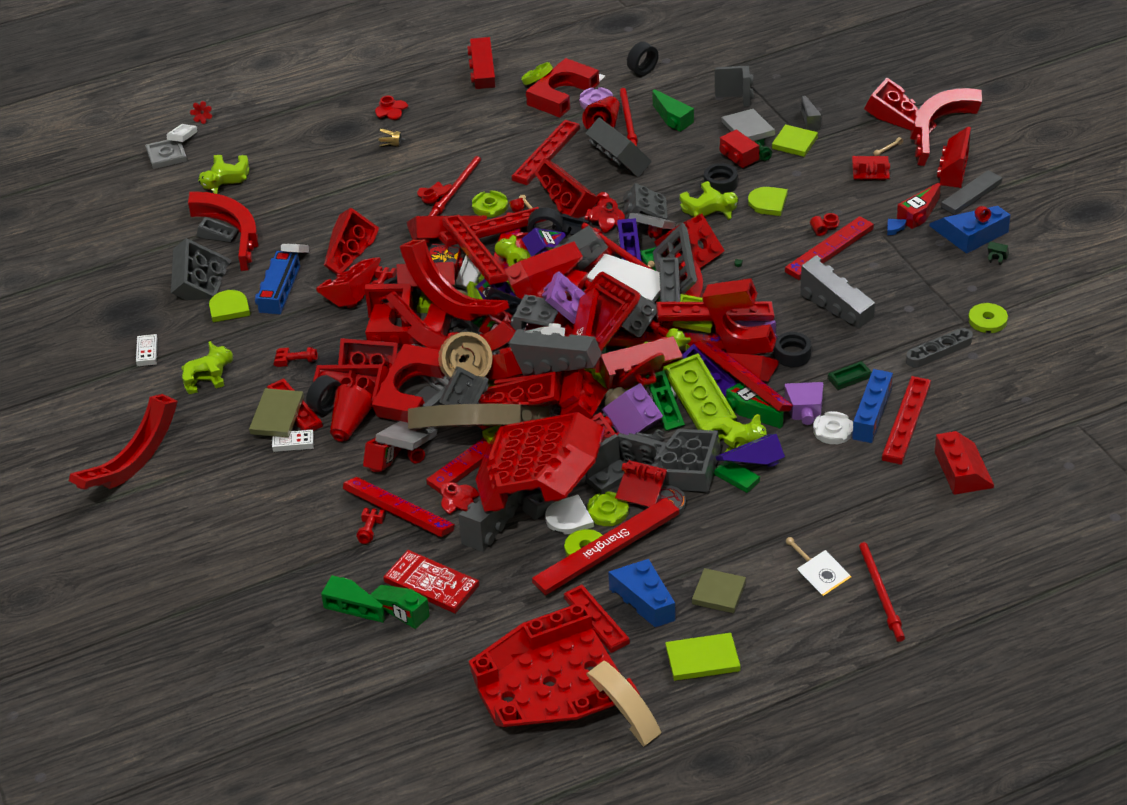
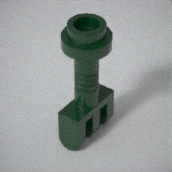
M764 139L754 141L759 145V158L763 161L769 160L772 156V151L769 147L762 146L764 145Z

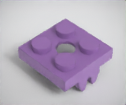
M558 271L553 275L552 281L544 288L545 292L542 294V297L574 324L580 297L585 293ZM565 291L571 295L572 301L566 299Z

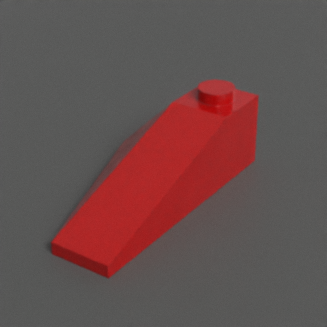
M886 78L873 92L864 107V110L876 118L908 130L912 129L919 111L915 106L916 102L913 99H909L904 94L905 90L889 78ZM934 122L929 125V134L937 126Z
M352 208L341 213L332 231L324 266L335 274L342 273L374 242L379 227Z
M415 216L407 222L412 240H426V243H430L429 241L439 238L440 232L447 231L442 223V218L449 216ZM461 216L467 225L487 219V216Z
M575 241L521 260L504 269V271L507 273L508 281L517 297L523 299L524 295H534L544 298L542 297V294L545 292L544 288L552 281L553 275L558 271L563 275L568 274L583 259V256Z
M380 257L364 259L349 267L348 271L337 274L335 280L331 281V279L324 281L316 290L339 307H354L364 297L365 284H370L381 259Z
M383 364L317 365L313 382L322 375H328L339 381L342 385L347 384V387L352 388L353 385L365 389L372 395L371 400L373 401V398L380 390L381 383L387 377L389 369Z
M556 371L488 387L478 402L480 404H520V406L540 407L555 405L560 402L562 385Z

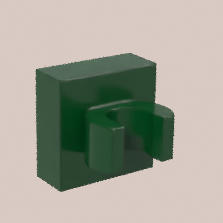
M990 241L988 245L989 262L991 263L994 257H999L998 264L1001 265L1003 258H1008V245Z

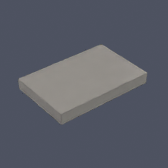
M754 109L721 117L722 123L731 132L737 129L752 141L775 135V129Z
M399 421L377 433L375 441L414 450L436 437L438 429H408L407 422Z

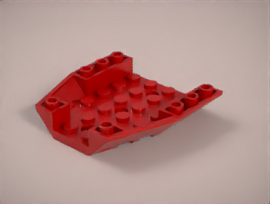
M579 412L500 426L486 448L475 478L484 512H495L504 509L508 499L507 493L512 494L520 490H535L540 487L545 502L560 501L566 498L596 462L604 434V427Z
M584 602L520 624L469 660V666L478 693L496 726L508 727L577 720L615 705L605 691L600 692L586 675L589 672L586 668L596 667L602 661L609 663L618 672L619 670L593 630L592 615ZM630 678L626 679L636 690V692L640 695L632 680ZM547 682L555 683V685L553 686H547L544 684ZM506 697L513 698L510 702H506L503 699Z

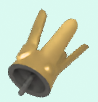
M380 129L381 132L392 136L379 138L380 142H391L380 146H400L401 140H405V138H401V132Z

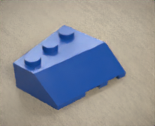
M999 206L988 208L991 211V217L986 222L977 220L975 211L941 218L929 223V226L967 254L1008 233L1010 214Z

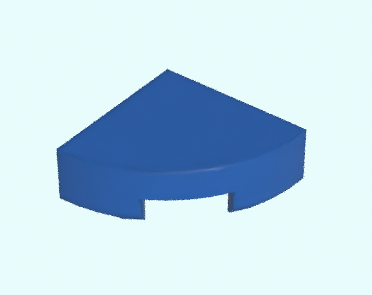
M888 219L887 235H895L896 232L904 230L906 219Z

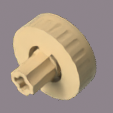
M473 332L457 333L445 340L441 346L438 357L439 366L448 379L451 378L456 366L476 376L485 377L492 365V351L487 341L480 335ZM461 356H464L465 359H463V362L460 363L459 359L461 358Z

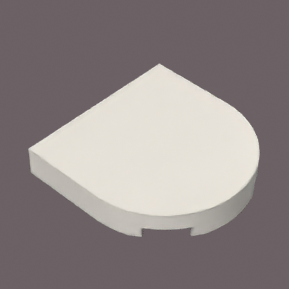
M579 495L556 501L546 510V524L552 531L556 530L564 532V534H572L578 530L594 527V521Z

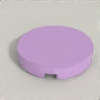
M598 87L595 90L594 88H588L580 94L579 103L583 109H586L588 105L608 96H613V94L608 89Z

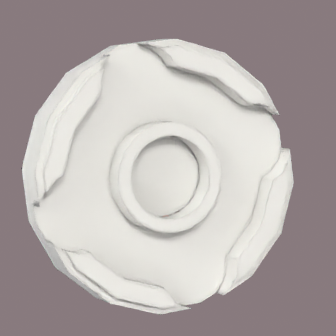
M826 412L825 415L816 417L813 423V433L817 439L827 444L845 443L853 435V421L849 420L848 416L843 413Z

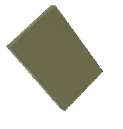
M265 388L249 428L250 434L289 437L304 398L303 391Z

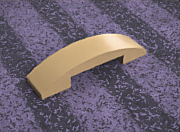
M602 661L586 674L600 692L605 691L632 725L629 729L643 747L661 734L654 716L643 699L614 667L606 661Z

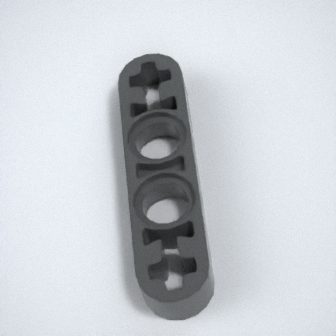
M960 328L912 348L907 352L906 363L910 367H921L968 347L972 343L973 333L969 329ZM943 343H950V344H952V345H951V346H946V345H943ZM927 350H935L936 352L930 353Z

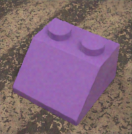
M641 383L624 392L602 409L604 414L611 420L615 430L629 435V433L635 434L636 432L643 433L656 425L663 417Z

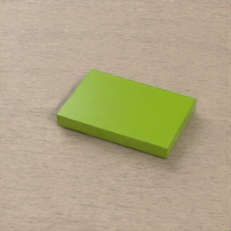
M731 633L665 642L674 681L740 671V663Z

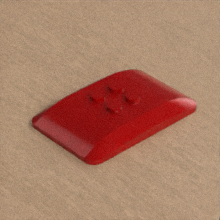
M605 272L598 273L584 291L585 294L592 289L599 292L591 336L595 337L601 352L638 305L641 296L638 291ZM568 319L563 326L565 328V336L567 337L570 334L573 335L575 323L573 324Z

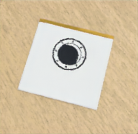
M826 550L797 568L823 596L851 578Z

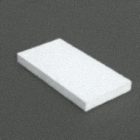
M605 254L587 277V280L592 282L598 273L605 272L635 289L652 302H655L660 296L658 271Z

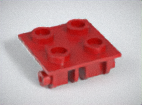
M852 156L853 179H890L888 156Z
M630 460L627 463H623L621 469L624 471V475L615 499L646 507L656 504L667 469Z

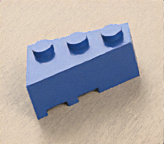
M649 559L608 572L609 590L619 594L626 604L630 603L637 609V613L654 627L675 621V602Z

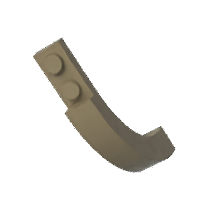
M455 404L408 409V429L427 430L445 427L509 425L550 417V407L520 406V404Z

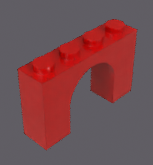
M565 58L551 72L526 91L527 105L561 118L570 110V96L555 90V88L561 86H573L582 90L596 88L599 85V70Z
M752 279L707 284L702 295L703 303L709 310L710 319L713 320L716 326V333L720 335L722 346L727 353L751 355L773 352L777 339L771 324L746 327L735 323L727 313V311L754 306L758 293Z
M374 304L365 331L367 340L423 346L407 332L412 326L400 327L394 325L396 321L395 311L388 304ZM430 304L427 316L423 322L433 330L447 336L452 317L435 304Z
M403 344L401 350L397 353L396 360L389 368L387 377L381 383L379 392L373 398L372 407L377 417L408 423V409L423 407L425 402L423 397L399 392V389L406 380L418 375L443 379L445 375L441 371L438 361L440 350Z

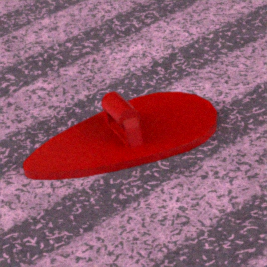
M662 352L657 353L641 362L619 381V387L630 389L640 383L642 386L655 384V373L660 370L665 361L664 354Z

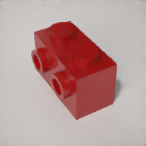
M737 129L720 137V152L743 168L759 160V145Z

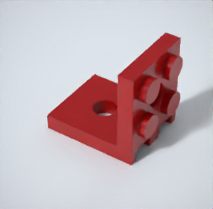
M702 213L683 222L688 230L693 259L699 268L725 251ZM678 226L655 240L656 246L662 243ZM698 240L703 243V249L698 246Z
M411 283L365 284L368 318L371 316L374 304H387L382 300L386 299L385 297L391 292H396L413 310ZM398 310L395 311L396 318H401L402 315ZM401 319L402 327H408Z

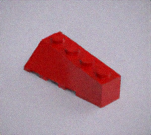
M545 158L535 171V175L543 187L547 189L550 198L556 203L559 212L562 214H567L577 219L586 215L588 209L592 210L599 200L595 194L560 166Z

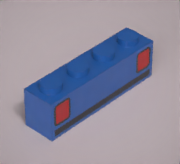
M276 251L274 258H271L269 270L265 272L264 282H261L260 291L255 296V304L258 305L259 313H282L300 269L298 252Z
M873 369L853 421V440L873 443L892 391L893 373Z

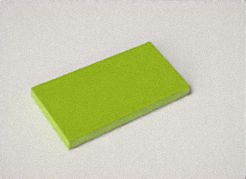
M699 353L663 367L666 377L698 430H702L704 425L719 417L736 420L737 416Z

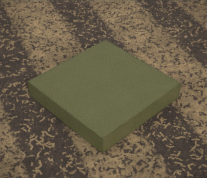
M704 568L693 595L692 604L735 613L746 584V577Z

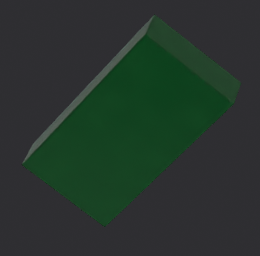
M860 361L828 373L827 379L837 390H841L870 379L872 372Z

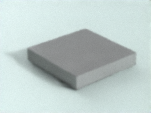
M164 140L145 145L153 169L187 161L182 143L179 141Z
M630 213L629 219L636 218V222L660 228L673 229L676 224L674 221L646 214Z

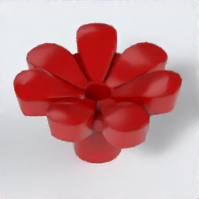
M201 101L200 105L198 103L193 104L195 109L190 110V114L195 115L193 119L195 122L200 120L202 124H205L207 119L212 118V114L209 113L212 108L211 106L206 107L205 101Z

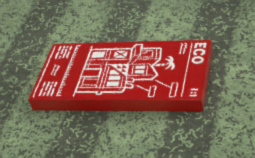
M407 550L383 577L385 583L394 587L412 589L426 597L428 602L455 614L479 587V580L410 550Z

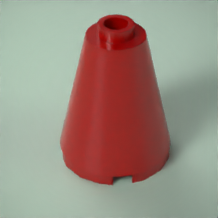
M608 96L588 105L582 114L585 128L589 129L598 118H601L611 127L615 128L620 107L617 98Z
M347 384L340 385L337 388L330 434L335 440L340 442L348 440L372 409V395L365 389L356 385L350 388L347 387Z

